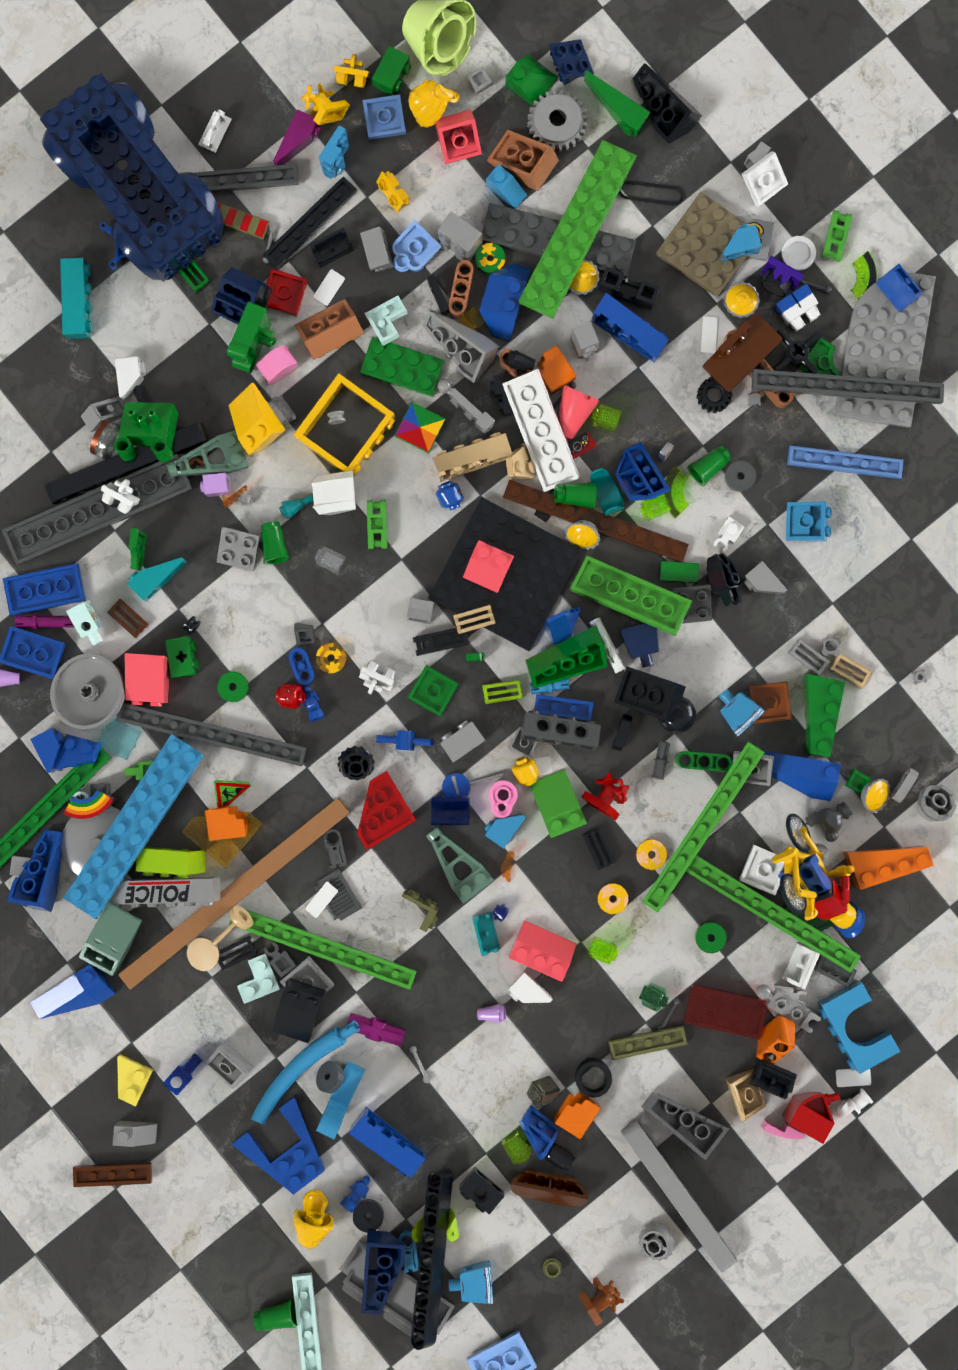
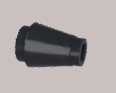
M510 350L506 365L512 369L533 370L536 359L517 350Z

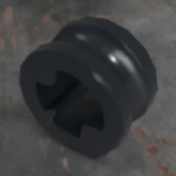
M192 616L183 625L182 629L188 630V634L191 635L200 626L201 622L196 621V617Z

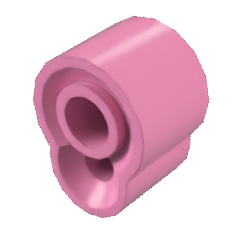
M283 345L269 352L256 366L267 384L271 385L292 373L298 367V363L288 347Z
M499 780L489 790L492 812L500 818L509 816L512 806L518 797L517 790L510 781Z

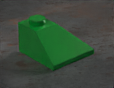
M526 55L518 60L505 76V86L533 106L534 100L539 102V96L544 97L546 95V92L556 82L558 76L530 55Z

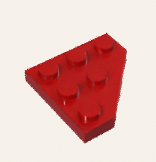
M387 771L372 779L369 783L357 835L366 850L416 821V818Z

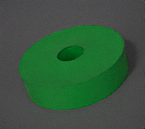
M238 672L225 673L218 681V693L228 702H239L248 694V680ZM233 683L236 684L234 691L230 689V685Z
M705 922L695 932L697 946L706 953H717L726 944V932L715 922ZM710 934L714 935V939L712 941H708L707 939L708 935Z

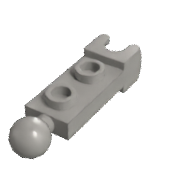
M441 379L438 382V390L443 394L447 393L451 398L450 402L457 409L461 407L465 411L464 415L470 421L475 420L476 427L486 435L495 425V420L487 412L482 414L455 388L453 389L450 380Z
M762 984L757 987V996L762 1000L768 999L766 1005L769 1008L795 1022L807 1032H813L808 1023L810 1020L821 1021V1016L816 1010L804 1005L780 989L776 988L772 993L768 985Z

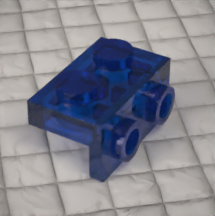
M437 795L432 797L431 825H470V798L464 795H456L454 797Z

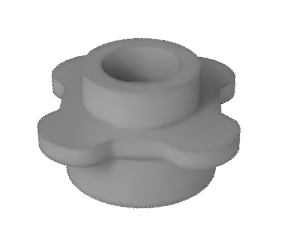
M825 637L822 639L823 649L821 653L823 656L834 655L837 657L840 655L839 645L841 640L839 638Z

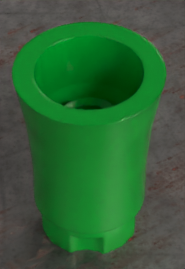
M720 445L699 460L687 466L688 471L694 480L704 487L712 477L731 461V455L727 449Z
M595 482L557 484L554 487L555 503L582 506L593 509L597 498Z
M267 522L261 525L263 564L271 565L289 561L290 558L286 550L280 523Z
M289 1300L282 1304L254 1312L253 1322L256 1331L296 1328L297 1320L294 1301Z

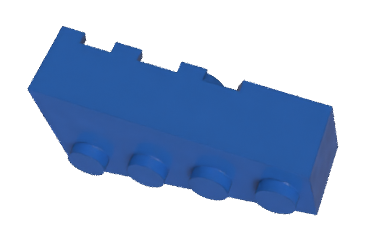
M367 1106L351 1125L349 1131L351 1136L377 1153L387 1163L395 1166L404 1176L408 1175L411 1178L426 1160V1154Z

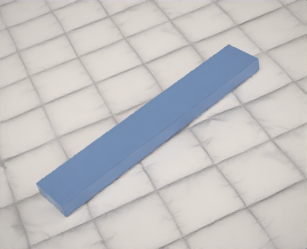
M792 445L789 446L787 465L893 479L902 478L904 459Z

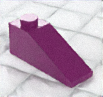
M297 109L275 155L274 165L286 164L313 142L314 137L317 138L319 136L321 127L314 121L315 117Z

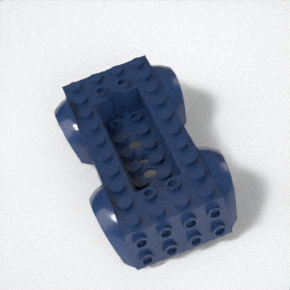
M102 73L95 75L86 85L78 87L71 96L62 99L55 108L46 111L40 118V121L46 128L42 138V145L45 151L61 171L80 188H92L115 218L111 230L114 241L125 256L152 280H162V282L170 280L175 276L178 269H185L190 265V260L201 257L205 254L206 249L217 245L221 241L224 221L212 193L196 174L192 172L178 173L153 141L155 131L146 108L136 93L126 83L108 82ZM120 160L127 162L125 170L117 169V163ZM132 177L139 178V182L136 185L129 184V180ZM148 190L150 198L148 200L140 199L141 191Z

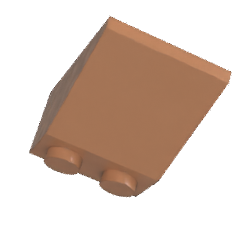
M510 130L506 131L487 159L488 163L495 167L499 164L522 185L539 191L559 161L551 146Z

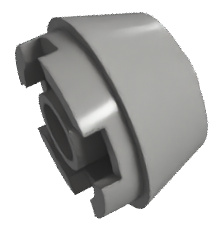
M930 785L921 790L917 810L925 820L938 822L951 818L957 805L952 797L954 794L949 788L944 785Z

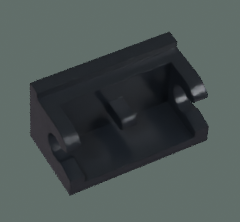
M344 228L310 244L311 251L320 268L354 251Z
M761 1059L754 1066L750 1085L785 1100L788 1094L793 1091L797 1074Z

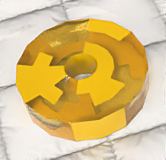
M335 643L322 645L316 654L318 667L327 673L341 671L347 661L345 650ZM334 655V661L330 662L328 656Z

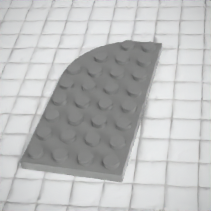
M907 273L923 294L901 312L894 307L876 283L862 294L851 314L841 376L919 381L936 276ZM837 397L834 416L910 428L915 402Z

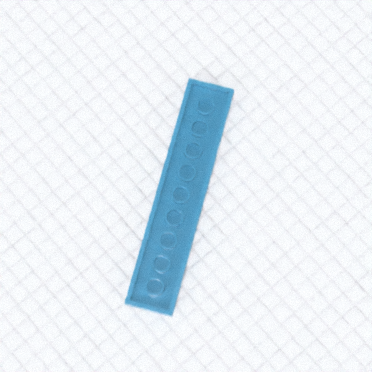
M170 735L63 897L65 900L94 919H98L205 756L204 754L176 736Z

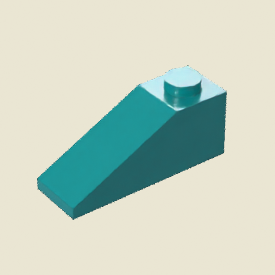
M181 557L140 570L139 572L136 571L129 577L130 581L127 584L143 601L147 602L187 561Z

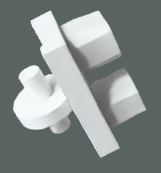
M127 479L122 483L118 480L114 484L110 482L101 488V491L104 492L102 501L109 505H112L115 499L121 501L117 509L124 514L129 513L132 507L139 503L140 499L132 495L134 489L129 487L130 481Z
M370 660L365 667L362 666L359 678L365 680L363 685L369 688L368 694L372 695L374 690L381 693L382 689L390 692L394 683L395 671L386 668L383 675L376 672L379 665Z

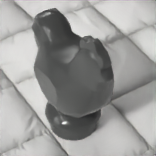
M844 802L840 805L837 804L836 810L824 808L813 814L808 813V817L805 818L806 825L813 827L815 824H820L824 829L825 839L828 842L836 841L838 831L842 826V819L847 820L853 814Z

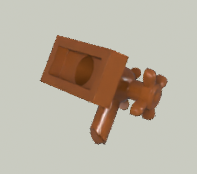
M598 1277L593 1279V1286L598 1295L589 1298L585 1291L578 1295L596 1326L603 1323L599 1316L600 1312L611 1305V1312L614 1313L616 1312V1306L619 1303H624V1299L620 1298L618 1289L613 1287L614 1282L610 1280L609 1284L603 1286Z

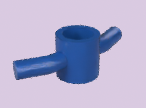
M397 730L396 736L376 735L377 743L396 744L395 750L414 751L415 745H434L433 738L415 737V731Z

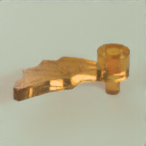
M246 485L228 498L225 495L221 496L225 508L233 504L232 500L247 491Z
M511 850L506 853V860L503 861L501 864L502 868L500 869L502 877H505L508 882L511 881L512 866L510 863L515 856Z

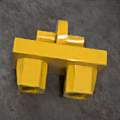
M352 54L351 59L344 58V64L350 65V68L334 65L337 84L347 85L348 75H355L354 86L365 88L367 77L370 78V72L355 69L356 66L363 67V61L357 60L356 54Z

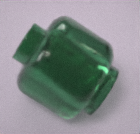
M650 983L648 986L644 985L639 997L644 1007L655 1012L659 1011L661 1007L665 1008L669 1001V997L666 996L667 990L655 983Z

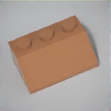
M345 299L295 325L313 360L325 356L326 353L338 349L343 344L355 340L364 334L356 315Z

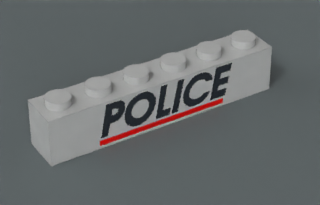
M220 877L125 879L121 882L109 903L119 908H122L123 904H129V908L141 907V904H147V907H159V904L165 903V907L177 906V903H184V906H196V903H202V906H212L214 902L221 900Z

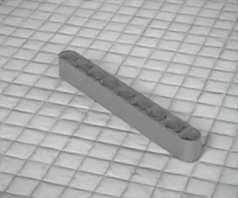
M637 1119L621 1130L627 1142L719 1270L724 1272L738 1262Z

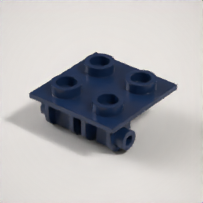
M581 39L549 44V54L552 56L553 64L556 67L555 70L559 72V80L563 85L568 84L572 78L584 77L586 71L594 74Z

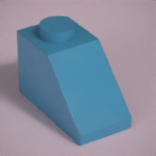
M499 164L486 178V187L513 209H516L527 197V194L516 179Z
M745 224L736 230L721 256V262L759 253L762 246L756 225L750 226Z
M521 814L497 818L494 822L490 820L484 828L487 831L485 836L504 849L526 816Z

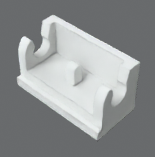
M796 943L782 979L805 989L820 954Z

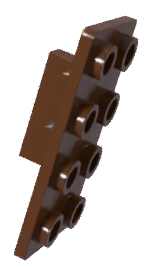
M754 313L703 364L702 368L730 393L783 338L758 313Z

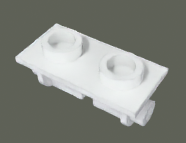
M222 110L214 111L198 145L216 153L232 119L225 116V112Z

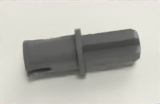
M659 741L656 759H653L655 764L652 778L664 780L666 763H669L667 761L670 748L669 742Z

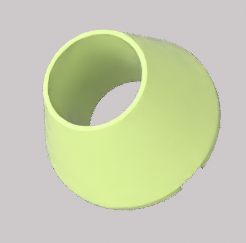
M418 0L408 9L402 25L403 36L429 74L433 76L440 75L441 77L453 72L467 56L471 48L468 46L471 36H475L476 15L469 2L465 0Z

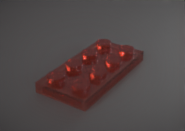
M691 984L683 1022L760 1040L767 1010L766 1000Z

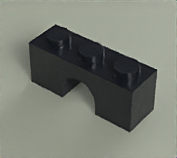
M606 266L598 291L652 310L660 286L644 280L642 282L631 281L624 276L623 272Z

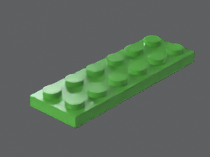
M586 556L570 588L572 592L673 636L677 635L692 604V600L589 556Z

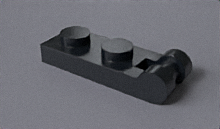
M457 628L413 637V642L416 643L417 650H415L416 656L469 645L466 632L458 634ZM429 640L430 647L424 648L423 641Z

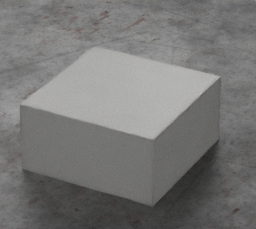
M518 727L508 748L530 759L538 742L519 739L521 727Z

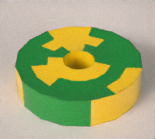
M486 243L481 245L476 252V265L482 273L490 275L504 267L505 253L498 244ZM492 256L494 260L488 261L487 258Z

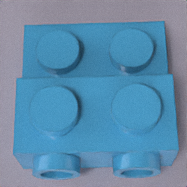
M340 125L318 157L322 173L330 179L336 178L338 174L340 175L345 168L343 155L349 148L346 129Z
M826 501L787 502L786 541L827 542V537H831V526H827L828 518L832 516V509L828 507V503Z

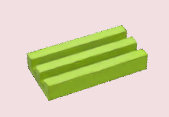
M520 679L482 685L485 704L523 698ZM517 684V688L487 692L488 688ZM517 691L519 694L515 696L491 700L488 699V696L499 695Z

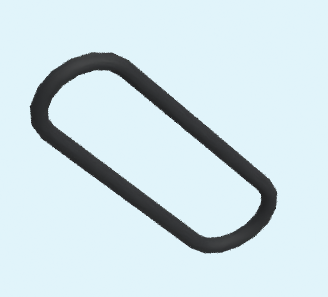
M629 180L625 181L624 184L629 183L678 190L681 198L678 202H667L623 195L621 189L619 191L620 196L624 199L667 205H678L684 198L683 191L675 186Z

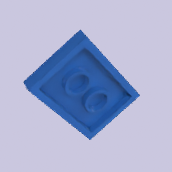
M10 626L0 655V663L54 679L67 643Z

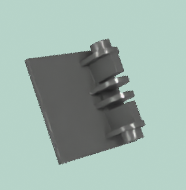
M710 584L672 588L671 592L692 600L683 623L712 621Z

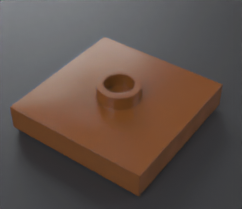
M788 681L749 686L750 699L766 710L753 724L792 720Z

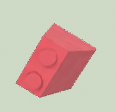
M125 653V699L131 701V705H143V702H150V706L162 707V703H168L170 680L168 657Z

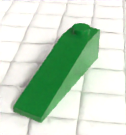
M586 71L584 76L586 85L619 127L622 128V131L626 135L636 138L648 121L650 112L591 72Z

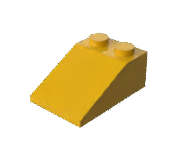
M251 383L228 405L238 440L248 455L262 452L285 431V428L254 383Z

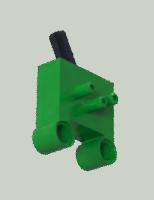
M267 285L260 286L255 304L247 303L227 349V356L233 358L232 367L250 374L254 369L262 346L271 347L276 343V338L273 337L274 332L269 330L271 321L266 307L271 288Z
M137 385L133 392L138 402H125L118 439L114 442V449L123 461H131L137 455L134 446H151V450L160 462H168L173 457L172 445L179 413L173 403H150L145 388Z

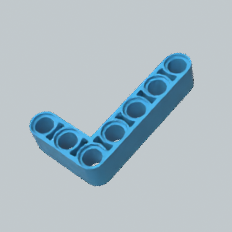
M349 1061L343 1070V1082L340 1088L332 1093L316 1129L317 1132L332 1139H335L348 1105L365 1071L364 1068Z

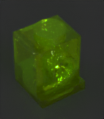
M665 494L652 500L643 501L641 503L642 507L639 508L643 518H647L648 521L671 511ZM657 504L658 509L653 510L651 505Z

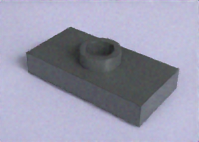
M821 954L814 967L815 971L848 988L857 970L853 969L850 973Z

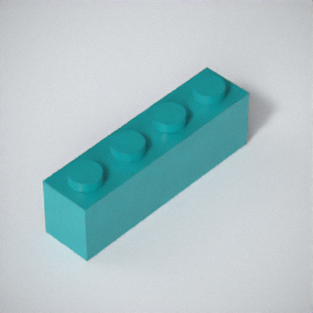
M84 258L60 259L62 335L67 339L90 338V332L93 330L92 321H89V313H92V304L89 302V295H91L92 290L91 284L88 283V276L91 275L90 264Z

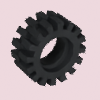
M709 377V379H705L701 383L696 397L698 404H701L703 410L706 409L708 413H717L718 411H723L729 405L733 394L731 392L728 393L712 377ZM709 389H719L722 394L721 399L717 402L709 400L707 396Z

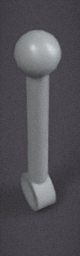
M273 224L269 226L270 235L267 250L271 247L273 234L276 232V226ZM263 258L264 263H269L265 258Z
M411 1046L409 1051L413 1053L423 1074V1082L429 1083L431 1078L424 1070L416 1052L417 1048Z

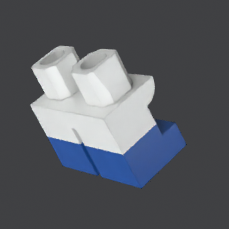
M807 283L777 302L773 307L775 312L783 318L785 325H790L795 332L806 325L801 318L803 315L806 314L810 322L820 316V312L816 307L818 301Z

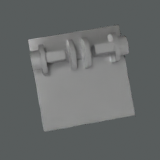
M222 527L217 563L254 571L257 549L261 542L260 536Z

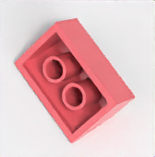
M524 920L509 953V959L562 982L571 963L577 943Z

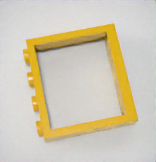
M338 373L296 430L294 437L341 472L353 471V475H356L360 472L362 468L360 465L364 459L367 461L373 453L372 448L375 444L379 445L384 439L383 433L386 429L390 430L393 427L395 414ZM343 386L385 415L384 419L348 467L306 437Z

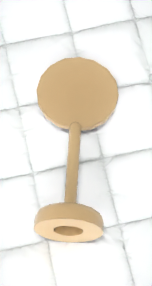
M235 905L231 908L229 916L233 923L214 941L205 937H199L191 941L187 948V958L195 969L209 971L214 968L220 956L216 944L235 926L247 930L253 925L251 915L243 907Z

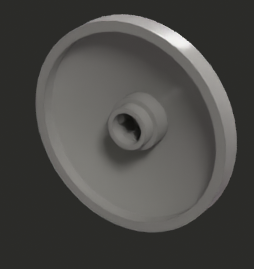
M81 654L65 662L55 674L50 689L51 705L57 717L66 725L85 731L101 728L111 722L119 713L125 699V680L120 669L111 660L97 654Z
M109 805L105 811L92 818L77 819L71 817L63 830L61 850L64 860L74 873L79 875L120 813V809Z

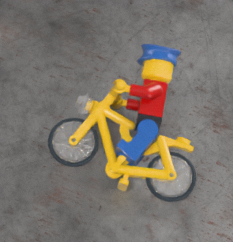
M789 814L786 818V829L790 840L796 848L787 847L784 849V852L773 856L771 859L774 864L784 862V867L778 874V877L780 878L781 894L786 905L796 914L805 912L804 919L806 921L814 919L816 916L822 920L830 919L842 936L846 938L856 937L864 927L865 914L854 902L850 901V878L848 876L854 872V867L852 865L837 866L836 869L827 871L822 861L827 855V847L820 843H814L805 822L798 815ZM839 877V878H840V887H839V885L835 882V880H833V879H831V878Z

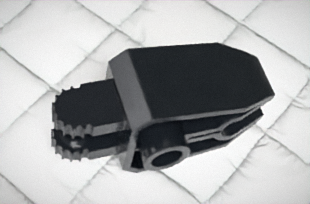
M724 553L714 554L707 559L706 571L712 592L715 595L721 596L724 605H738L741 603V594L738 588L742 586V580L732 560Z

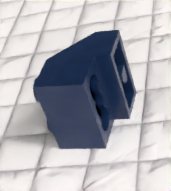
M231 267L221 278L219 291L214 297L211 312L238 325L247 303L255 304L260 286L266 284Z

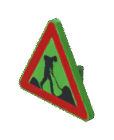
M215 780L214 788L217 808L228 807L251 784L241 781Z

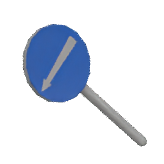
M501 772L469 781L463 774L452 773L444 779L442 791L449 800L461 801L468 796L470 785L504 776L505 773Z

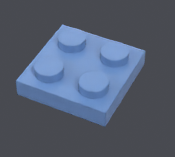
M400 94L362 100L369 140L406 134Z

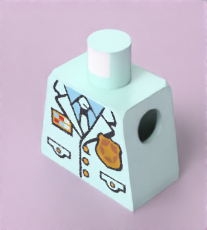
M90 600L66 611L81 638L88 636L92 646L103 641L98 632L102 628V624ZM86 622L90 623L91 628L86 626Z

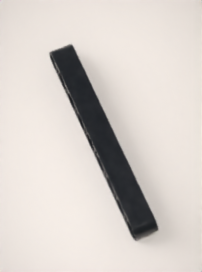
M196 423L175 432L172 445L173 455L183 454L209 441L203 423ZM139 446L135 448L137 455L131 461H123L119 455H116L49 482L45 485L51 503L58 504L159 462V460L151 450V446Z
M448 1170L431 1172L427 1179L411 1331V1344L416 1350L433 1346L437 1337L447 1241L446 1232L453 1176Z

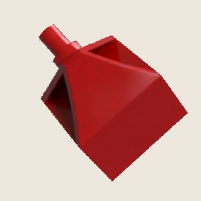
M821 1092L795 1094L789 1101L782 1116L789 1125L824 1144L835 1124L828 1105L840 1100L839 1093L830 1095Z

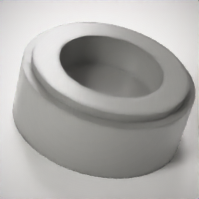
M667 442L658 454V458L664 462L672 452L674 445Z

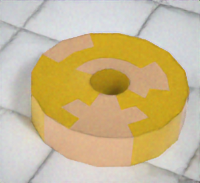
M648 839L641 842L637 847L636 858L645 869L656 870L666 862L667 851L658 840ZM650 851H654L655 856L653 858H649L648 853Z
M609 883L599 890L597 896L598 904L604 912L618 914L627 907L628 894L621 885ZM615 895L616 901L611 902L609 900L610 896Z

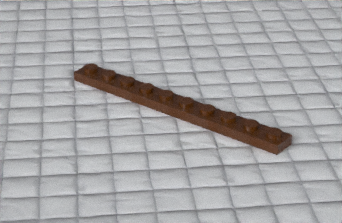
M510 479L503 495V499L570 523L577 520L589 521L596 526L600 534L678 562H683L689 545L609 515L605 516L604 513L590 508L555 503L554 495Z

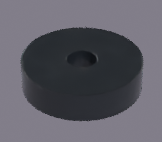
M365 1199L357 1204L353 1211V1222L360 1231L367 1233L368 1230L376 1231L382 1225L384 1211L377 1201ZM370 1213L372 1217L368 1219L365 1217V1214Z

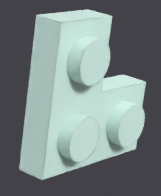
M396 296L366 312L365 316L382 346L399 338V334L392 322L408 313L399 296Z
M265 953L248 960L254 979L237 986L244 1004L281 989L272 965L269 963L268 955Z

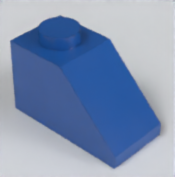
M50 728L30 739L47 773L56 771L53 768L64 740L59 730Z

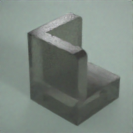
M546 1076L532 1081L526 1095L538 1109L554 1103L561 1089L550 1076Z

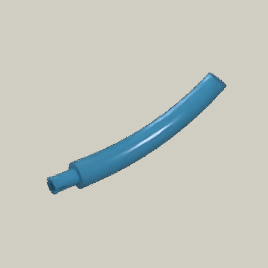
M353 1020L342 1028L335 1027L295 1056L269 1086L257 1105L251 1120L265 1125L281 1097L307 1069L330 1052L344 1045L346 1038L360 1031V1028H357L359 1027L357 1022Z

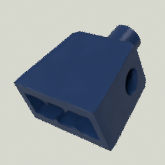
M644 623L620 630L619 634L630 658L640 657L642 668L654 665L651 654L659 652L657 628Z

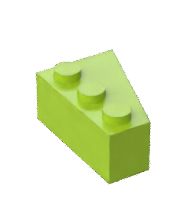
M144 847L136 859V871L143 872L144 876H155V873H160V877H172V874H175L177 878L187 879L189 875L206 873L207 850L191 851L189 849L177 850Z

